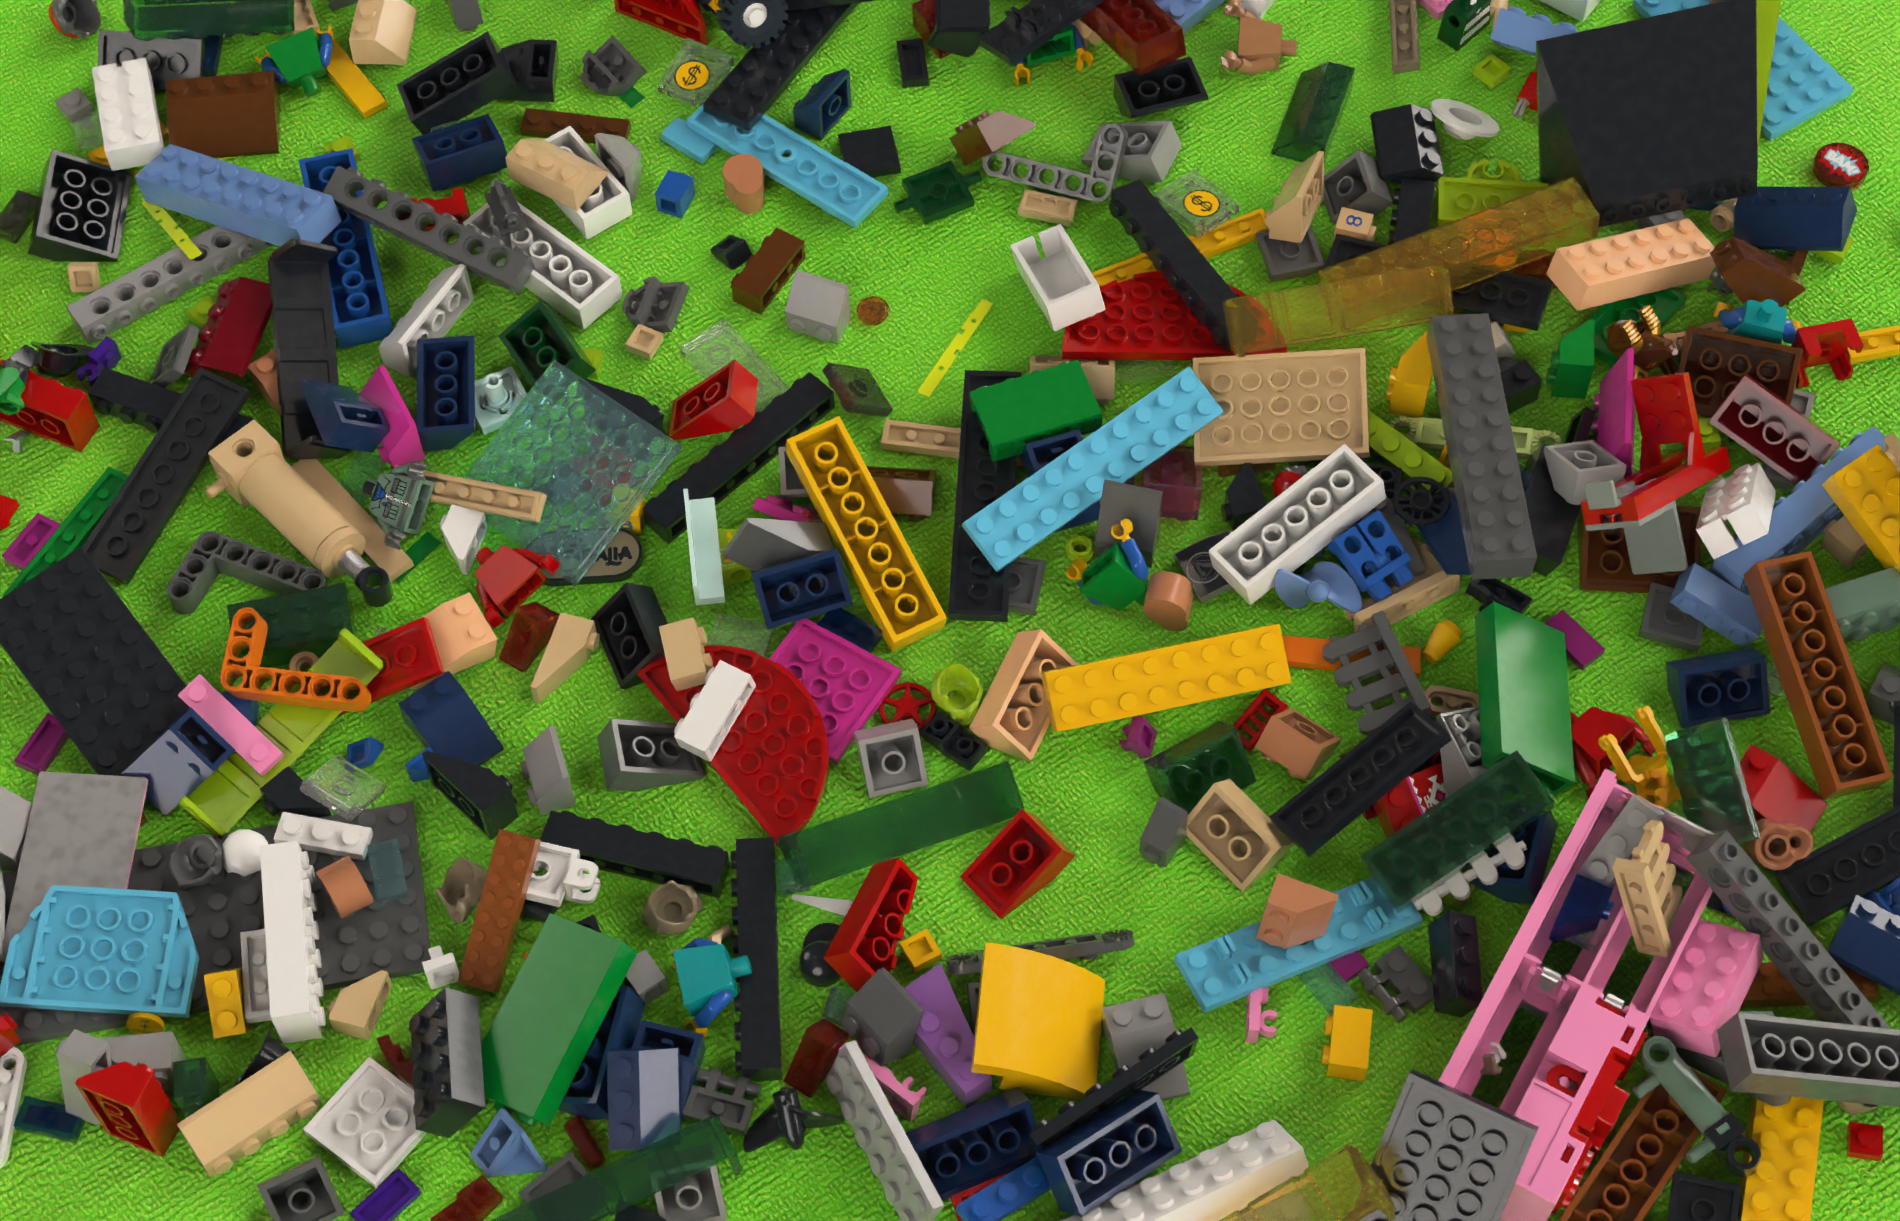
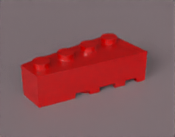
M900 858L873 864L823 957L856 992L879 969L884 967L890 973V970L895 969L898 957L894 954L898 941L903 939L905 931L903 928L904 915L910 912L918 877Z

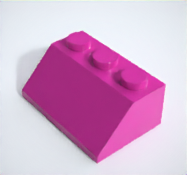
M384 365L380 366L359 393L381 408L390 429L380 442V447L377 448L383 464L388 462L392 469L395 465L401 466L412 461H423L425 456L416 424Z

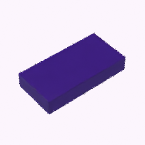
M398 1169L349 1214L354 1221H393L422 1192Z

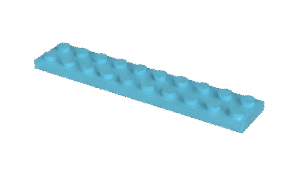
M1187 367L963 522L962 527L995 571L998 572L1101 500L1105 479L1120 483L1127 482L1221 416L1224 411L1192 369Z

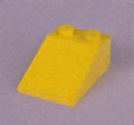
M1427 331L1400 357L1398 368L1392 367L1385 398L1386 401H1390L1388 413L1405 415L1412 418L1423 417L1433 376L1426 338Z

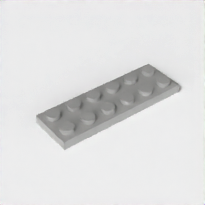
M856 1040L844 1043L825 1077L830 1092L838 1100L843 1117L849 1121L855 1132L856 1141L864 1149L870 1161L871 1170L881 1181L885 1196L893 1204L899 1215V1221H934L944 1206L938 1192Z

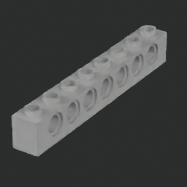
M217 225L191 239L202 252V255L190 260L178 246L66 307L73 324L87 343L91 344L274 244Z

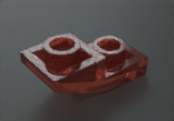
M389 1034L377 1038L391 1072L414 1090L412 1086L413 1064L411 1057L404 1058L400 1044L393 1045Z
M481 1175L457 1193L456 1200L433 1216L430 1221H483L503 1201V1196Z

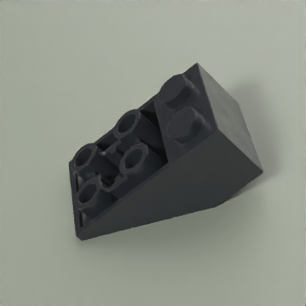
M529 39L501 48L518 86L494 100L554 102L559 62L557 40Z

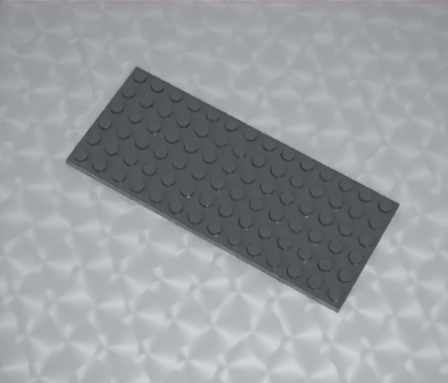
M413 802L320 817V819L369 827L373 831L365 860L353 858L351 860L363 877L374 903L343 919L337 914L316 875V871L343 857L301 849L302 851H307L309 864L313 865L315 872V883L310 885L311 892L315 893L317 899V911L312 913L313 920L317 921L320 937L314 941L315 947L319 949L322 966L316 969L318 978L321 977L323 990L350 986L381 970L387 971L390 979L424 973L422 962L431 959L428 951L431 948ZM278 825L251 829L263 835L268 845L275 844L273 838ZM231 833L225 834L223 837L219 836L218 838L213 836V839H216L222 848V844ZM177 843L136 849L127 889L177 892L199 955L189 1015L209 1011L203 975L240 967L242 969L240 932L265 929L261 870L244 877L238 873H228L222 864V870L219 875L215 876L208 884L184 888L178 884V881L169 869V857L174 853ZM18 870L2 873L6 894L5 929ZM0 961V984H1V979H2L3 970H4V965H5V962H1V961ZM0 1006V1015L2 1016L4 1013H7L18 1025V1028L14 1031L21 1041L15 1046L68 1037L74 1029L90 1033L127 1026V1019L130 1015ZM159 1016L162 1020H163V1019H168V1018H174V1017H162V1016Z

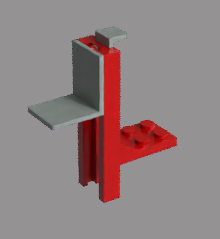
M1689 372L1636 378L1631 381L1642 436L1640 469L1615 484L1613 480L1588 482L1584 485L1587 499L1580 503L1586 531L1624 528L1631 568L1635 575L1684 571L1688 569L1675 500L1731 469L1727 446L1714 447L1704 452ZM1683 442L1685 451H1675L1662 458L1660 444ZM1686 457L1687 462L1682 464L1681 460Z

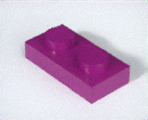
M37 513L2 554L4 561L23 571L61 524Z

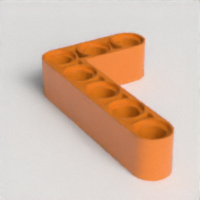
M245 607L235 613L220 674L222 686L234 698L350 712H361L370 705V691L358 678L260 667L268 625L253 608ZM255 620V624L252 628L245 629L246 625L250 621ZM249 649L245 657L239 658L243 650ZM239 677H243L242 682L238 686L233 687L234 681ZM268 680H272L271 686L262 690L263 684ZM301 683L300 689L295 693H291L292 687ZM330 687L327 695L320 696L323 688ZM360 690L356 698L349 700V695L352 691Z

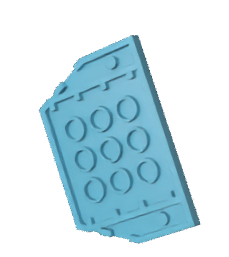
M52 885L44 896L43 902L30 914L29 917L31 919L19 935L15 934L9 942L0 984V1006L114 1014L145 1012L162 1017H189L199 955L177 892Z

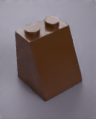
M1734 236L1728 240L1721 241L1710 252L1721 276L1743 304L1747 300L1763 302L1766 299H1772L1777 302L1779 307H1782L1806 291L1790 263Z

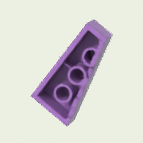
M940 963L904 988L924 1009L913 1043L963 1106L968 1108L992 1091V1075L971 1072L974 1036Z

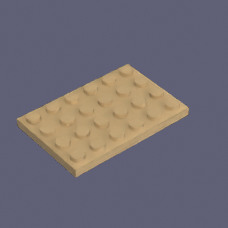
M1365 348L1193 358V372L1224 411L1221 416L1194 434L1195 467L1325 460L1344 444L1359 458L1370 457Z

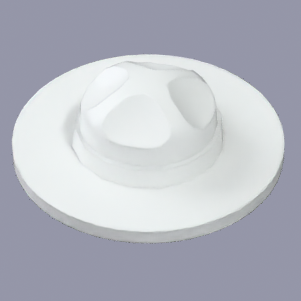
M1435 99L1431 103L1430 109L1432 113L1443 121L1445 131L1456 139L1469 140L1476 136L1494 137L1498 134L1499 126L1496 121L1486 113L1470 105L1450 99Z

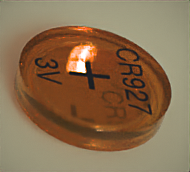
M867 297L859 302L857 315L864 324L879 325L888 318L889 306L880 297Z

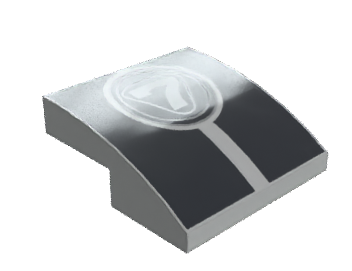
M1229 530L1202 539L1174 554L1203 604L1227 589L1231 593L1235 591L1213 568L1209 555V550L1230 534Z

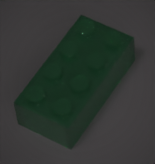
M346 583L227 605L230 629L235 613L245 607L253 608L266 621L268 632L260 667L269 668L289 664L294 655L303 651L312 652L318 658H321L338 640L339 632L344 628L348 629L357 638L352 601ZM255 620L250 621L246 625L245 629L252 628L255 624ZM249 649L243 650L239 658L245 657Z

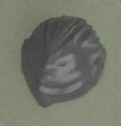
M207 834L185 838L177 843L174 853L169 857V869L178 881V884L184 888L208 884L222 870L223 849L216 839H213V836Z

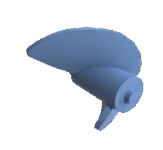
M1329 561L1319 562L1315 564L1312 571L1305 572L1301 577L1283 569L1277 570L1275 574V590L1280 599L1291 608L1299 609L1305 607L1310 600L1314 602L1328 600L1353 614L1361 611L1362 602L1358 587L1347 572L1336 563Z

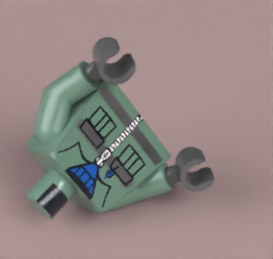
M412 461L408 464L394 467L390 474L382 472L379 475L378 481L368 479L363 486V494L372 498L369 511L377 516L376 521L386 533L385 545L401 549L399 545L400 540L407 537V534L402 532L419 534L436 483L425 480L426 477H423L424 468L428 467L426 463Z

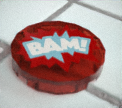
M1831 143L1823 146L1818 150L1813 161V173L1818 181L1826 187L1857 188L1864 182L1869 170L1868 159L1864 153L1855 146L1846 143Z

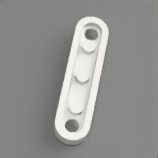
M15 1047L11 1048L0 1058V1169L8 1160L27 1069L25 1056ZM16 1063L13 1069L6 1070L8 1065Z

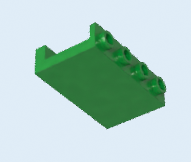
M1079 360L1062 362L1055 367L1035 370L1028 375L1009 378L1001 383L982 386L974 391H970V407L973 412L976 411L988 440L989 454L993 462L1021 454L1025 444L1078 429H1080L1082 435L1095 432L1102 427L1101 409Z

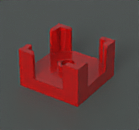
M1852 318L1797 328L1795 342L1791 345V347L1803 349L1795 384L1797 389L1810 385L1804 368L1829 363L1838 381L1851 379L1853 367L1846 354L1847 348L1855 350L1856 353H1861L1864 346Z

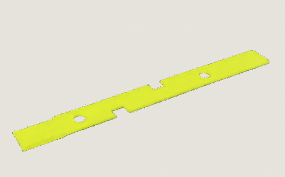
M146 201L142 202V205L156 221L160 219L163 221L159 223L160 226L190 260L202 255V252L181 228L177 230L174 228L178 226L177 223L163 207Z
M981 299L961 327V329L965 330L963 334H956L918 389V393L927 397L931 396L958 355L954 354L955 351H962L993 303ZM976 319V322L972 323L971 320ZM940 366H943L944 369H943V370H939V367H940Z

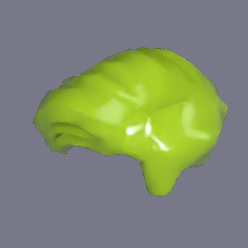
M959 663L950 664L933 676L931 687L932 699L943 711L950 713L951 718L961 723L962 726L972 723L981 706L983 688L980 686L979 678L969 668Z

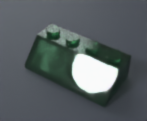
M1327 62L1301 73L1271 150L1272 155L1304 162L1316 152L1323 151L1325 163L1352 91L1355 68Z
M1727 717L1681 729L1664 736L1666 752L1672 762L1674 781L1679 788L1683 802L1682 810L1687 820L1714 834L1727 830L1739 845L1760 839L1761 836Z

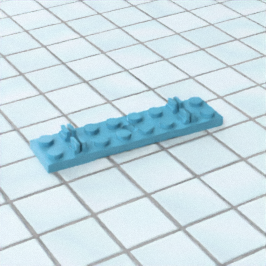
M703 104L686 120L688 128L718 145L720 149L723 148V151L726 153L729 152L734 156L737 154H749L758 158L762 163L764 174L822 208V211L825 213L828 212L830 216H835L853 228H856L889 194L888 187L847 162L840 160L765 114L750 131L704 112ZM789 154L791 155V156L788 157V158H785V157L782 156V155H789Z
M1391 869L1333 892L1338 894V898L1325 936L1305 942L1304 945H1296L1284 949L1279 946L1269 945L1265 941L1256 938L1261 923L1259 921L1176 954L1174 962L1203 1013L1248 996L1251 992L1262 987L1266 988L1419 927L1424 919Z

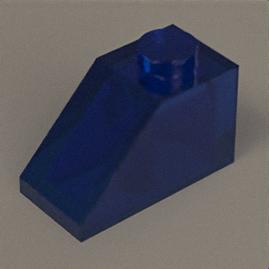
M1576 874L1554 922L1549 940L1555 942L1595 931L1600 920L1607 921L1615 903L1609 901L1613 888Z

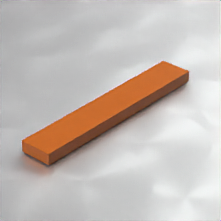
M1282 635L1288 667L1336 671V669L1342 667L1340 661L1329 663L1323 658L1322 649L1326 644L1331 643L1330 639ZM1382 644L1376 645L1378 651L1384 650ZM1401 646L1416 677L1419 678L1421 648ZM1367 649L1349 656L1348 659L1352 663L1371 654ZM1394 668L1388 669L1390 675L1396 674Z

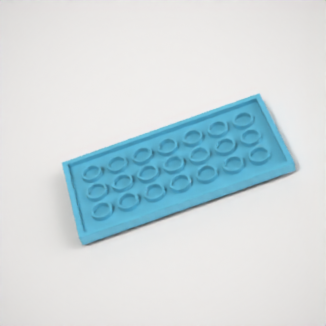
M1633 0L1632 7L1644 18L1709 5L1710 0ZM1780 17L1778 18L1761 133L1769 141L1851 96L1854 89Z

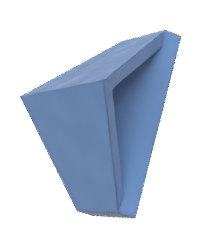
M505 1108L499 1109L470 1153L471 1158L488 1178L548 1170L524 1130Z

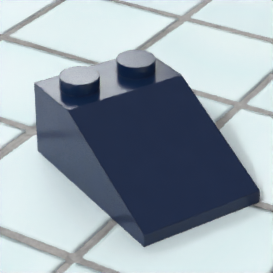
M449 671L398 703L404 722L425 748L430 747L434 753L480 766L504 750L503 745L471 698Z

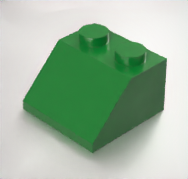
M1587 320L1560 340L1557 351H1552L1551 368H1548L1546 384L1551 385V396L1577 399L1586 398L1594 369L1595 320Z

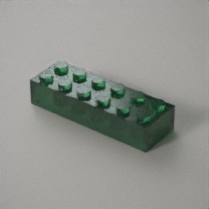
M123 0L124 22L134 38L140 41H152L156 37L178 40L181 36L203 39L207 35L217 34L220 37H232L238 33H244L247 36H258L260 32L282 35L286 31H294V0Z
M1516 750L1360 856L1361 863L1398 914L1554 807V799Z

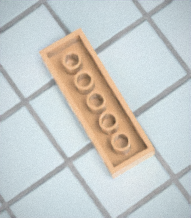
M1689 218L1558 248L1546 274L1574 308L1579 311L1709 279L1715 267L1710 252L1715 247Z

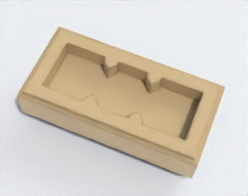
M310 0L281 1L292 35L309 28H313L315 33L316 28L320 29Z
M1025 189L1018 208V216L1071 227L1078 200Z

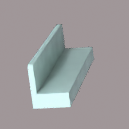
M688 488L683 489L695 604L698 606L724 603L725 594L714 497L689 500Z

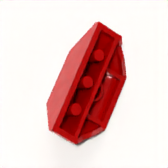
M614 0L615 10L618 13L706 47L708 45L707 28L697 0Z

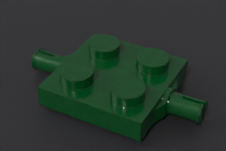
M951 161L902 179V187L907 193L908 198L894 202L895 210H897V213H900L901 211L913 208L918 212L925 225L974 206V198L968 190V186L982 182V176L979 171L964 176L956 170Z

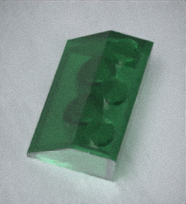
M1221 721L1143 762L1153 788L1159 797H1163L1186 810L1188 814L1214 783L1231 779L1240 789H1243L1256 782L1236 728Z

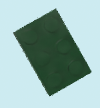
M541 300L498 336L536 393L553 406L581 384L582 380L587 379L596 371L559 315Z

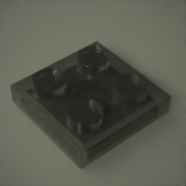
M828 363L822 370L828 379L829 386L835 391L841 401V406L847 412L887 417L892 412L893 408L869 369Z

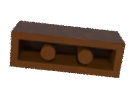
M776 228L770 236H766L757 253L749 257L746 267L732 279L733 301L761 315L806 258L804 240L779 228Z

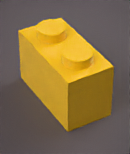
M241 967L203 975L214 1039L249 1032L251 1024H248L245 1019Z
M1334 1005L1332 1016L1326 1015L1324 1034L1330 1035L1329 1045H1323L1321 1064L1327 1065L1326 1076L1365 1081L1369 1060L1372 1009Z

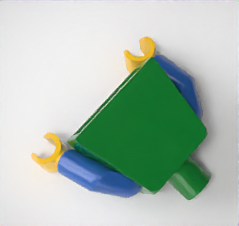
M1070 24L1054 35L1051 40L1014 65V67H1017L1014 73L1016 86L1019 87L1020 77L1027 78L1028 85H1030V71L1025 68L1024 65L1026 64L1031 66L1077 53L1076 68L1079 71H1083V61L1087 62L1089 68H1091L1093 55L1089 51H1084V42L1075 25Z
M331 25L328 26V30L325 32H320V29L316 28L315 33L313 28H309L268 45L265 50L266 55L262 58L256 55L255 59L264 71H274L275 79L280 84L289 83L292 89L302 86L307 97L314 96L321 91L317 79L327 75L325 68L330 65L333 49L332 42L335 39Z
M1127 518L1121 520L1124 532L1117 523L1111 528L1112 536L1116 539H1121L1123 543L1116 542L1088 567L1082 558H1077L1066 570L1067 577L1071 580H1078L1077 584L1080 587V593L1085 595L1092 604L1109 606L1118 611L1124 610L1133 601L1143 606L1148 585V567L1135 539H1131L1129 536L1133 530V524Z

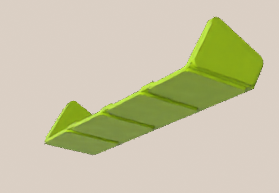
M344 628L339 632L338 640L307 672L358 678L366 687L383 669V661L348 629ZM301 683L294 685L291 693L297 692L301 687ZM330 687L323 688L320 696L327 695ZM360 690L352 691L349 695V700L356 698ZM277 703L255 727L284 754V757L262 777L234 751L188 797L184 795L178 802L179 805L217 838L219 836L223 837L262 797L260 788L287 766L290 767L342 711Z

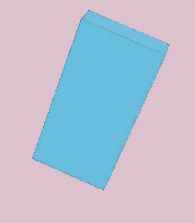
M678 117L660 133L662 141L701 164H704L719 149L718 145L688 128L687 123Z

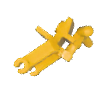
M1647 705L1635 710V717L1641 723L1657 751L1655 757L1636 754L1627 760L1612 734L1603 735L1598 739L1600 747L1607 753L1616 769L1613 771V773L1617 774L1615 778L1622 780L1628 785L1635 784L1637 794L1661 808L1667 809L1671 805V801L1675 802L1680 797L1705 785V779L1702 776H1696L1677 786L1674 784L1675 777L1668 774L1669 768L1667 760L1672 757V748L1654 719L1652 709Z

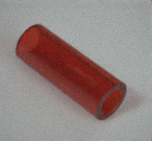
M576 1116L565 1123V1130L589 1170L600 1167L606 1161V1158L582 1118Z

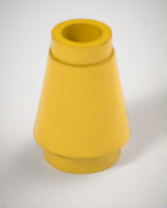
M1446 619L1441 623H1437L1424 650L1421 652L1422 657L1429 663L1436 664L1438 660L1460 643L1461 629Z

